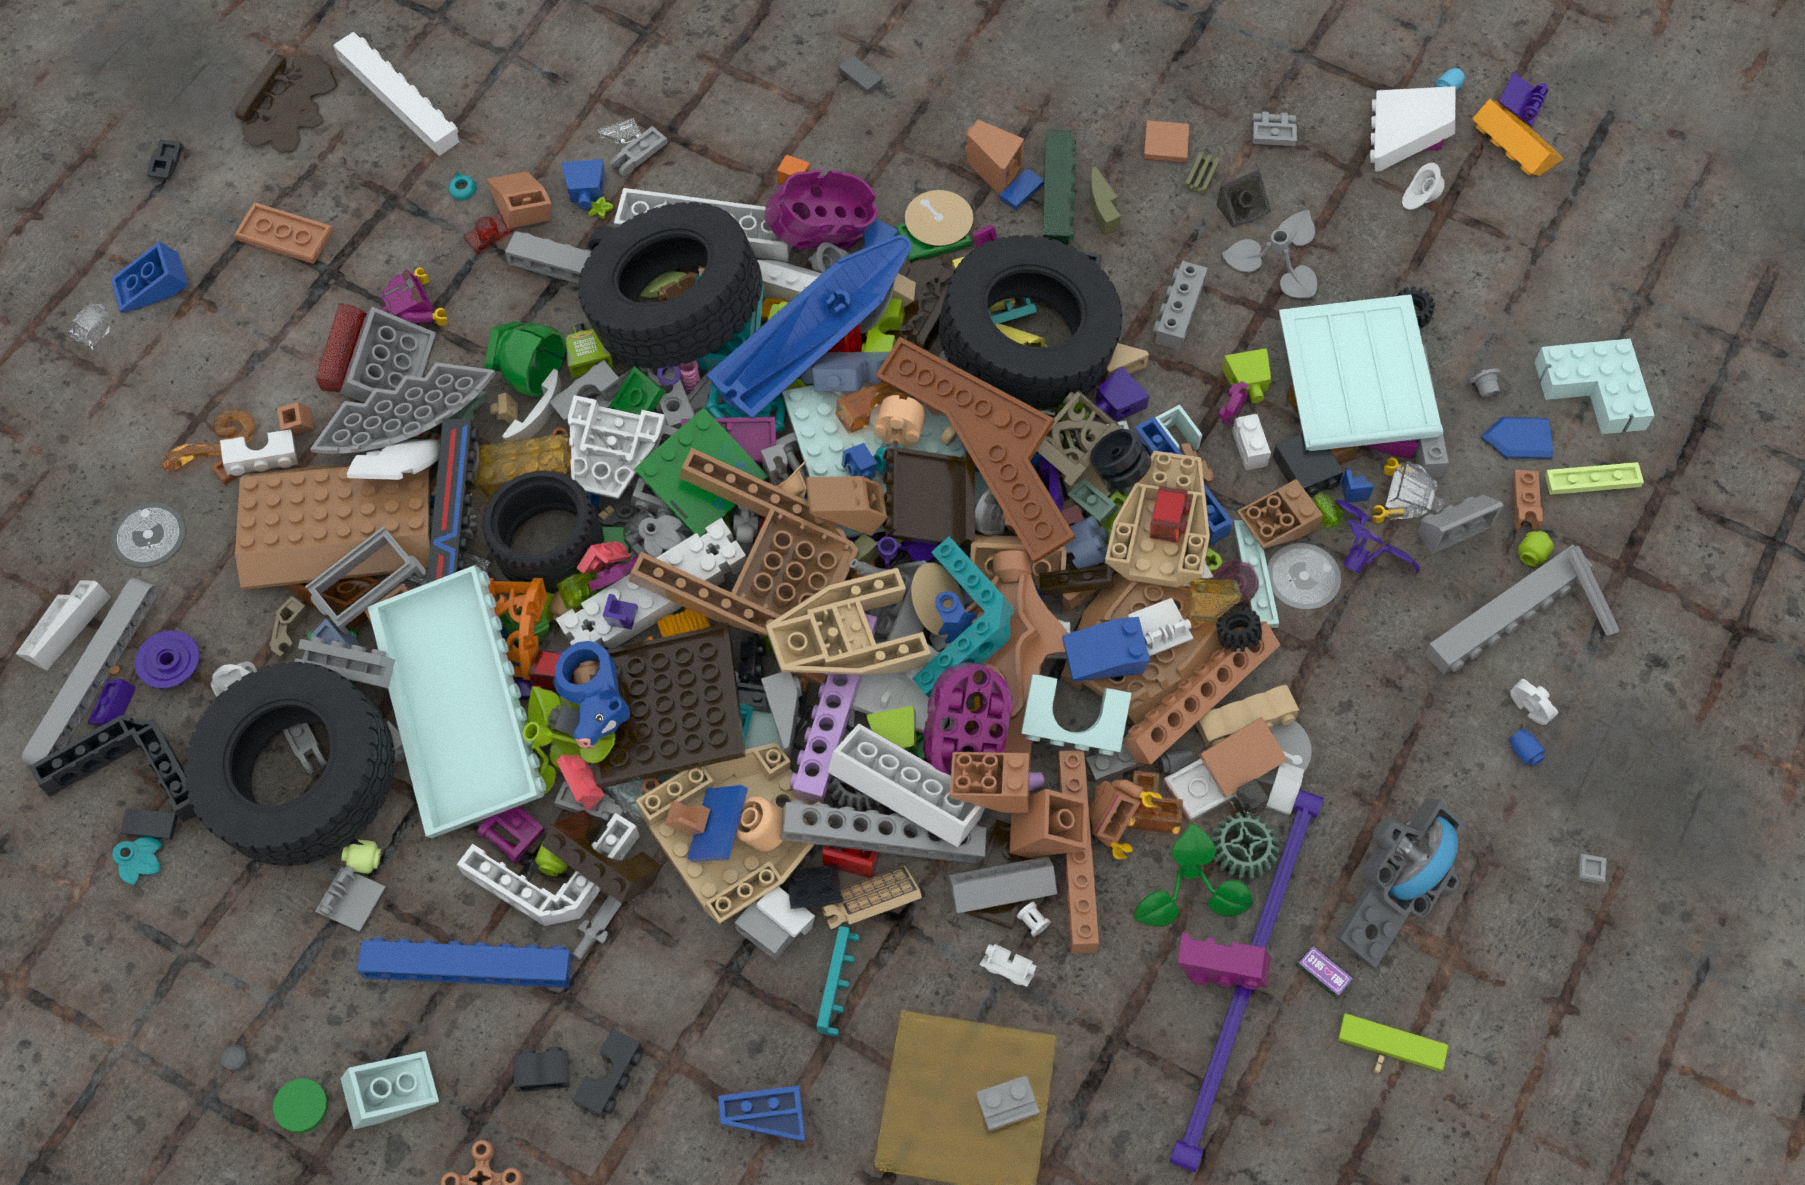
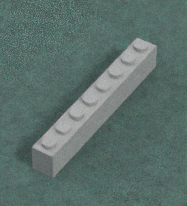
M1571 545L1431 642L1425 655L1443 675L1449 671L1454 673L1464 665L1465 660L1468 658L1473 660L1483 651L1482 648L1487 645L1489 647L1495 645L1501 639L1500 636L1505 632L1507 635L1512 633L1522 620L1527 622L1536 615L1538 609L1542 608L1544 610L1554 602L1555 597L1558 595L1560 597L1565 596L1572 589L1571 586L1575 583L1581 584L1567 555V550L1575 546ZM1587 560V562H1588V564H1589V566H1590V568H1591L1593 565Z

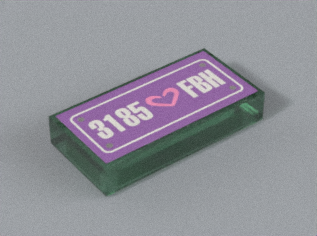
M1314 945L1309 948L1296 964V967L1336 999L1341 996L1354 980L1350 974Z

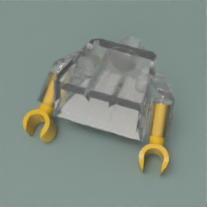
M1395 458L1387 460V464L1384 466V473L1388 476H1393L1386 502V507L1389 509L1385 510L1380 505L1375 506L1373 513H1380L1381 515L1372 516L1374 523L1383 522L1385 517H1389V519L1418 518L1430 511V509L1435 512L1441 510L1444 500L1435 496L1437 482L1429 476L1422 465L1413 464L1409 461L1398 464Z

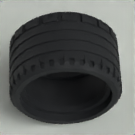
M547 470L532 471L507 481L506 484L502 485L492 495L493 497L488 501L482 518L483 536L498 566L509 581L532 582L533 578H543L546 592L555 593L559 590L564 591L566 588L573 587V585L580 583L581 580L588 576L589 573L583 574L577 569V566L591 545L603 543L604 535L601 523L587 493L576 480H573L568 475L565 476L561 472L557 473L556 471ZM553 510L566 511L577 516L573 532L556 548L534 555L520 554L511 550V542L515 532L525 521L533 516Z

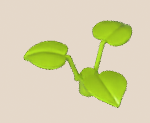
M532 686L528 705L529 723L523 730V737L526 741L533 743L531 747L536 749L542 759L538 758L540 762L538 771L546 784L545 795L555 782L556 769L548 765L549 759L540 746L548 745L552 738L574 744L577 743L574 738L554 734L548 728L550 724L548 717L551 710L556 708L557 705H562L560 697L552 691ZM615 733L601 737L592 749L587 750L581 747L580 755L582 759L588 763L602 761L609 754L615 743Z

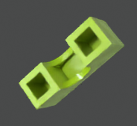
M891 298L880 320L866 332L867 340L866 343L863 342L862 352H890L896 343L895 335H886L885 333L890 330H901L905 313L902 299Z

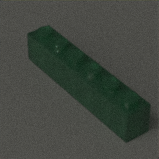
M1047 130L1042 237L1069 245V240H1073L1074 227H1070V222L1074 223V209H1070V205H1074L1075 192H1071V187H1075V174H1071V170H1075L1076 157H1072V153L1076 152V140H1072V131Z

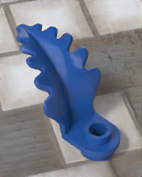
M951 591L940 593L935 600L936 609L944 623L938 634L940 636L948 634L944 640L948 644L953 642L973 624L972 621L977 618V613H967L958 596ZM951 600L952 606L945 608L943 606L944 601Z

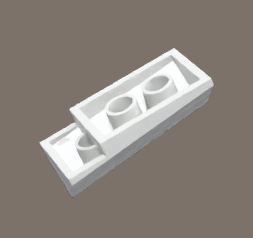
M80 580L70 595H57L16 655L47 671L111 596L96 581Z

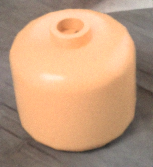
M761 796L745 799L735 836L757 851L768 852L775 849L783 842V840H780L783 818L782 809Z

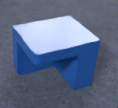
M1345 470L1341 481L1345 502L1369 500L1373 484L1367 483L1365 476L1352 477L1351 470Z

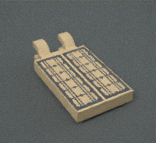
M904 865L841 888L842 903L822 906L821 910L824 917L835 915L827 920L830 929H833L845 921L850 925L922 897L920 889Z

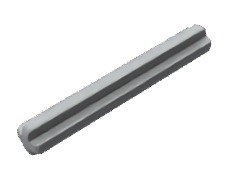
M1580 546L1568 549L1567 555L1605 634L1610 636L1617 633L1619 627Z

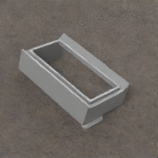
M383 526L305 587L312 594L311 601L323 615H329L336 626L345 635H348L350 632L346 629L345 625L415 572L421 578L426 575V570L415 556H408ZM389 542L406 563L337 616L320 594Z

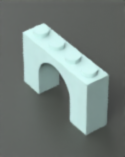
M1031 674L1021 726V733L1026 734L1025 739L1040 741V737L1050 739V744L1064 746L1065 742L1075 744L1074 748L1089 751V747L1099 748V753L1112 756L1114 751H1121L1131 698L1130 692L1105 688L1097 721L1087 730L1071 732L1061 728L1053 716L1052 706L1057 679Z

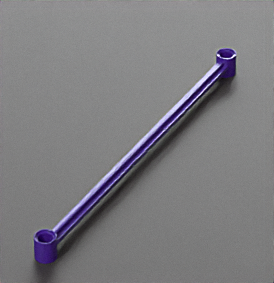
M1299 789L1292 808L1297 813L1251 946L1266 948L1310 819L1311 817L1317 818L1322 805L1323 797ZM1237 985L1183 1141L1177 1139L1169 1163L1194 1173L1203 1149L1198 1148L1252 991V989L1244 988L1242 985Z

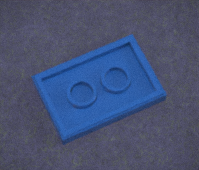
M743 785L706 789L702 805L710 809L704 833L693 836L687 857L688 860L691 862L729 860L748 788Z

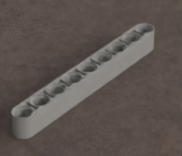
M131 578L127 582L25 747L22 754V761L24 763L32 765L68 744L110 675L109 670L116 665L155 601L158 593L156 585L137 578Z

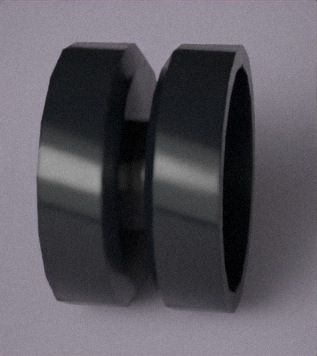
M1118 429L1102 437L1095 444L1090 456L1092 465L1101 474L1106 484L1113 489H1124L1139 482L1147 474L1152 460L1145 447L1141 445L1138 437L1129 429Z

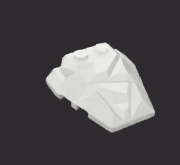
M574 395L568 414L572 479L576 480L584 488L585 492L619 499L636 474L634 468L647 458L659 440L665 415L642 410L641 415L605 408L599 406L597 400Z

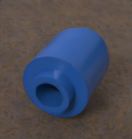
M1525 728L1509 738V742L1512 744L1510 747L1525 766L1529 764L1535 766L1545 758L1543 754L1546 750L1531 732H1527Z

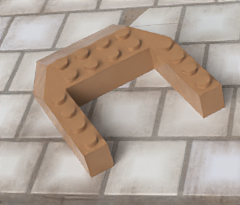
M691 448L682 466L680 479L766 518L732 592H729L643 552L640 553L629 578V582L719 623H728V625L768 636L765 628L767 624L828 585L844 582L851 568L850 562L855 559L859 549L852 541L847 539L843 530L837 527L834 522L810 514L809 501Z

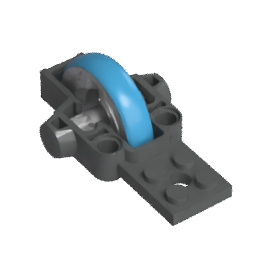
M1425 798L1414 818L1406 824L1390 817L1379 822L1373 831V838L1377 846L1362 870L1363 879L1368 885L1335 938L1368 966L1376 968L1409 915L1426 916L1439 896L1451 895L1457 889L1460 877L1456 872L1453 862L1458 851V835L1466 822L1446 807L1441 800ZM1389 896L1397 899V904ZM1368 925H1371L1372 934L1367 938L1365 930Z

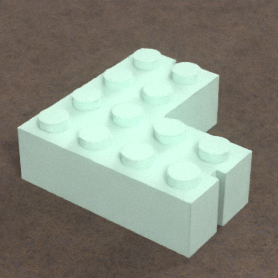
M1631 339L1541 347L1535 360V366L1539 379H1542L1541 386L1545 400L1590 396L1601 434L1620 433L1624 427L1626 432L1641 431L1648 428L1655 415Z

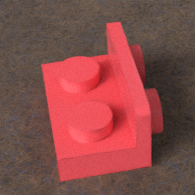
M617 541L591 545L577 566V569L583 574L605 570L613 566L615 562L629 560L632 555L626 551V547L622 543Z

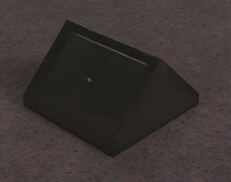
M1260 170L1220 186L1216 205L1232 227L1271 212Z

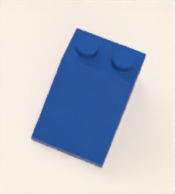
M157 242L111 278L118 307L122 313L171 298L188 285L179 253L161 242Z
M1139 617L1114 619L1062 636L1072 681L1143 674L1150 661Z

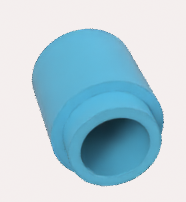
M1458 68L1449 69L1435 82L1434 87L1455 86L1456 92L1464 83V73Z

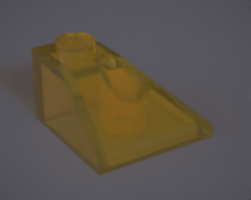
M1199 578L1189 582L1187 611L1189 620H1193L1197 624H1206L1208 621L1214 622L1241 600V592L1237 580Z

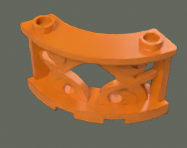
M489 578L490 585H488V588L496 602V607H494L496 616L500 617L509 610L511 618L520 623L519 630L511 633L506 640L508 661L511 662L513 660L521 665L513 666L515 674L512 676L523 677L524 680H533L537 674L534 672L540 661L538 636H534L535 623H540L541 614L548 599L543 578H533L532 582L494 581V578ZM501 594H510L509 600L507 601V598ZM522 608L521 615L518 616L516 609L520 611ZM516 639H519V648L513 644Z

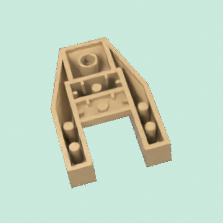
M894 568L828 585L767 624L765 628L781 672L863 675L906 672L926 666L931 652L923 632L876 644L864 611L902 602L906 587L899 569Z

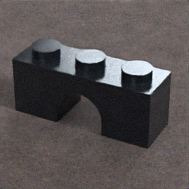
M612 1028L599 1051L604 1060L613 1064L612 1072L603 1080H594L585 1076L572 1098L574 1104L604 1120L606 1114L610 1115L617 1104L615 1098L619 1091H624L630 1081L629 1073L633 1066L637 1067L643 1058L644 1053L642 1052L641 1043Z

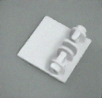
M1172 598L1128 615L1129 618L1139 617L1149 656L1193 639L1189 631L1191 628L1190 621L1182 618Z

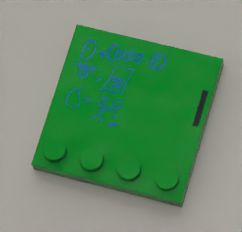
M705 408L701 409L634 468V472L693 535L697 533L699 537L707 533L705 529L707 526L725 517L737 504L679 478L682 466L691 448L763 481L768 478V475Z

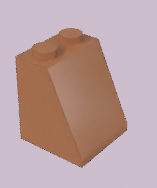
M977 120L974 126H970L966 133V139H968L965 148L967 163L1000 195L1012 183L1022 167L1024 138Z
M1044 789L1029 796V813H1011L1010 853L1028 858H1036L1087 849L1088 800L1049 789Z

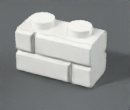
M1253 414L1236 418L1232 433L1241 459H1243L1242 462L1245 470L1267 466L1271 452L1258 415Z

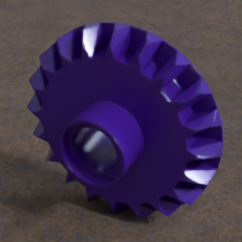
M170 630L157 633L147 639L139 648L135 658L136 673L145 684L152 688L155 687L163 690L164 688L173 689V686L176 685L182 686L186 679H191L193 672H197L196 667L200 663L198 646L189 635L180 631Z

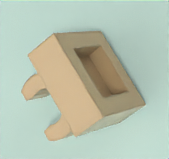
M507 393L499 394L498 403L490 405V414H496L497 420L504 419L511 425L515 419L518 420V403Z

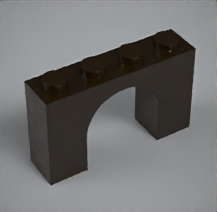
M585 810L551 825L542 846L620 903H624L653 886L662 868L661 864L644 852L627 860L612 859L597 852L591 845L594 843L603 823Z

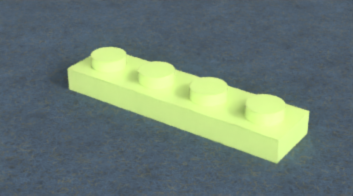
M1638 462L1547 470L1545 473L1550 495L1641 487L1644 483Z

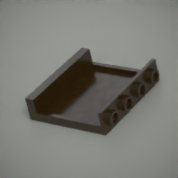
M894 440L885 449L883 461L886 462V470L883 475V483L886 484L884 502L887 519L883 522L885 537L940 545L947 537H950L959 548L967 549L975 541V463L970 454L965 451L961 457L899 448L898 441Z

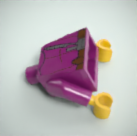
M417 268L415 274L406 269L400 275L393 276L387 288L381 293L386 306L380 310L411 323L432 322V320H435L436 324L440 326L448 323L447 317H441L446 316V311L443 308H438L435 313L431 312L434 309L422 286L429 282L428 274H425L423 268Z

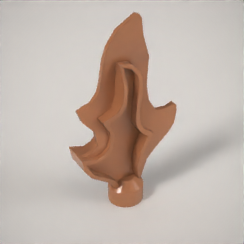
M1008 550L993 555L994 578L991 583L1014 607L1009 627L1011 629L1010 640L982 665L993 669L1005 680L1013 697V709L1009 718L1005 753H1029L1031 765L1034 741L1025 739L1026 734L1021 733L1031 674L1041 675V666L1047 656L1059 653L1066 654L1062 636L1069 633L1048 610L1038 595L1032 579V559L1028 552ZM975 601L965 609L967 613H977V618L972 623L985 613ZM979 670L973 675L974 683H978L982 679V672ZM993 724L989 731L993 730L996 732L997 724Z

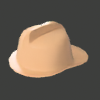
M807 460L777 487L803 499L806 493V484L799 470L805 465Z

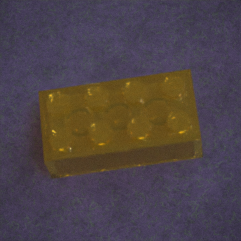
M566 433L480 445L477 487L487 499H491L492 495L502 485L506 484L507 481L527 472L541 470L556 471L571 477L570 435Z

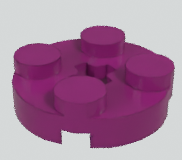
M1241 381L1239 384L1232 385L1228 396L1231 398L1227 405L1222 406L1218 415L1222 419L1223 424L1230 427L1233 425L1234 422L1231 421L1233 415L1238 417L1248 396L1245 389H1250V384Z

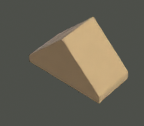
M1117 343L1111 362L1107 367L1105 381L1121 366L1129 374L1147 367L1148 352Z

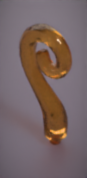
M230 409L217 416L214 421V430L219 437L224 439L244 437L247 444L254 435L255 421L244 410ZM238 420L242 423L243 428L237 435L238 432L235 427L224 428V425L228 421ZM220 443L183 444L165 455L167 460L160 465L165 471H168L172 467L178 469L195 458L222 455Z

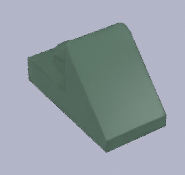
M1085 478L1068 493V496L1076 505H1079V508L1088 517L1094 516L1101 525L1118 509L1112 500Z

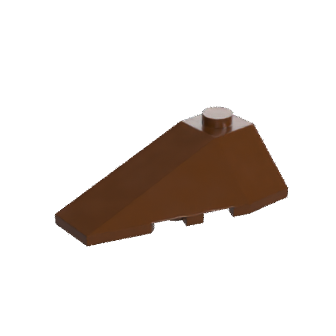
M369 576L340 579L320 595L338 616L380 584L381 581ZM309 583L283 585V587L318 610L311 601L312 594L305 587ZM363 611L345 627L354 629L368 619L366 613Z

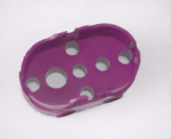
M811 170L808 172H797L789 176L769 198L765 208L764 220L779 239L794 246L796 249H818V246L824 242H829L842 250L849 249L861 239L877 216L878 205L875 208L873 201L877 197L874 191L864 180L855 175L829 170L825 176H820L823 170Z
M964 662L949 667L935 681L931 697L928 700V718L923 731L924 757L926 762L935 769L951 776L953 752H961L962 748L966 745H969L970 752L1005 753L1009 718L1013 709V697L1007 683L997 672L978 663ZM979 670L982 672V679L980 682L974 683L973 675ZM973 692H979L982 697L981 706L973 712L968 711L966 707L967 697ZM945 717H949V727L946 729H942V719ZM973 720L974 729L966 733V723ZM993 724H997L996 732L993 730L989 731Z

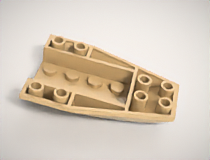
M1154 451L1151 455V467L1147 474L1139 482L1135 483L1114 520L1105 563L1128 580L1177 588L1202 578L1210 534L1201 457ZM1159 491L1185 495L1179 523L1153 519Z

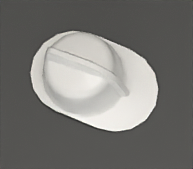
M1428 163L1418 170L1403 196L1402 204L1404 208L1408 210L1416 209L1424 203L1437 199L1444 189V179L1440 175V168L1437 164Z

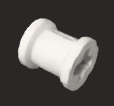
M1031 902L1018 913L1017 918L1026 923L1031 929V935L1035 937L1043 932L1051 921L1048 918L1045 919L1036 909L1037 905L1035 902Z

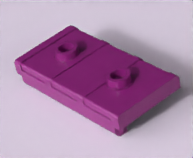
M775 417L714 418L756 464H763L761 450L776 445ZM681 419V427L690 419Z

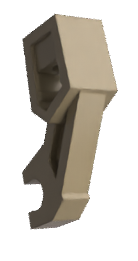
M292 596L275 612L276 618L271 642L269 643L273 654L281 660L286 658L284 652L281 651L283 647H289L291 650L295 648L288 636L289 630H295L309 614L306 606ZM291 614L292 616L289 617V620L285 621L286 617Z

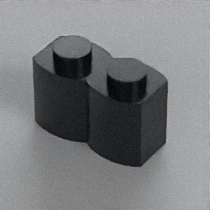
M551 1047L547 1049V1052L536 1053V1050L526 1049L520 1051V1054L513 1055L514 1088L516 1092L570 1087L569 1054L567 1051H563V1048Z

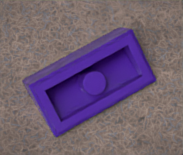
M108 679L88 723L100 727L118 716L124 715L135 692V686L124 679Z

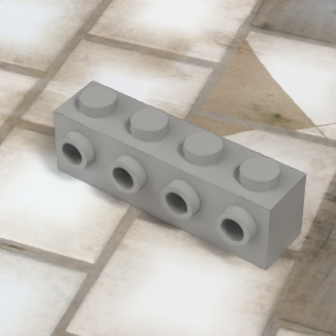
M1185 261L1181 262L1179 269L1175 268L1172 276L1174 285H1169L1165 297L1168 299L1167 304H1162L1159 316H1162L1161 321H1156L1153 329V334H1156V344L1181 351L1206 279L1208 268Z

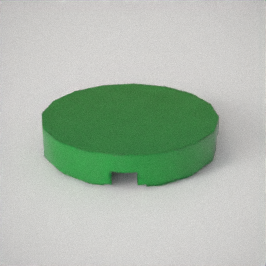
M296 1079L288 1082L278 1091L274 1099L273 1113L275 1120L283 1129L289 1132L306 1133L322 1123L329 1101L326 1092L317 1082L310 1079Z

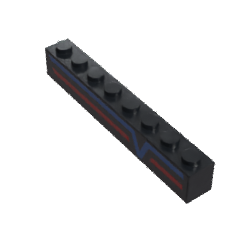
M443 419L426 584L466 569V560L463 559L464 551L468 550V538L465 535L466 529L470 528V515L467 514L468 507L472 506V493H470V485H474L472 463H476L477 458L474 442H478L479 437L478 428H475L471 419Z

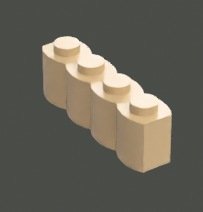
M1282 685L1265 693L1255 694L1244 700L1210 710L1195 724L1208 749L1260 717H1263L1270 730L1273 728V725L1282 724L1284 726L1291 724L1296 720L1299 708L1288 686Z

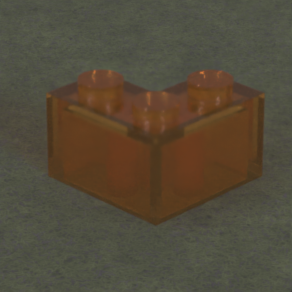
M1134 771L1131 782L1144 788V792L1158 793L1159 773ZM1152 797V804L1158 806V808L1146 807L1142 799H1139L1140 804L1128 823L1129 829L1178 834L1182 823V799L1164 797L1158 799Z

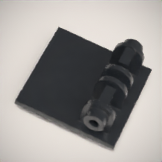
M837 865L794 870L787 878L791 909L842 903Z

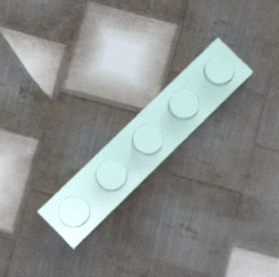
M1235 520L1233 522V530L1240 564L1250 567L1256 573L1258 579L1257 590L1248 601L1250 612L1256 611L1260 621H1267L1270 628H1278L1279 620L1264 549L1242 520Z

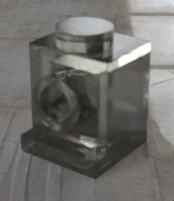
M1253 779L1238 787L1235 797L1231 798L1230 802L1236 811L1240 812L1242 817L1245 818L1249 812L1251 817L1264 811L1269 799L1256 779Z

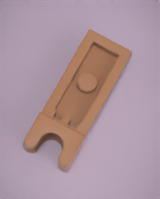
M1515 469L1513 473L1515 529L1519 530L1521 523L1527 521L1531 523L1533 531H1538L1543 521L1539 471Z

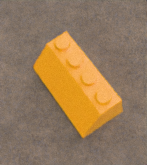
M1489 99L1472 118L1477 123L1475 127L1483 134L1488 133L1492 137L1490 141L1498 148L1502 146L1507 150L1506 156L1514 162L1518 160L1522 164L1520 168L1528 175L1540 176L1563 160V157L1526 123L1495 100Z

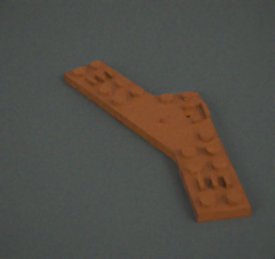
M899 337L875 376L879 380L948 417L1033 562L1037 563L1076 539V536L1030 462L1055 420Z

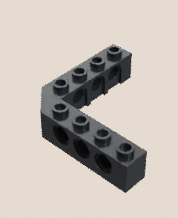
M120 715L29 766L38 786L50 797L140 747L148 758V765L158 776L159 780L157 781L169 796L170 799L168 801L178 817L184 823L196 816L187 796L188 793L185 786V779L187 778L184 776V768L165 734L155 721L145 719L142 721Z

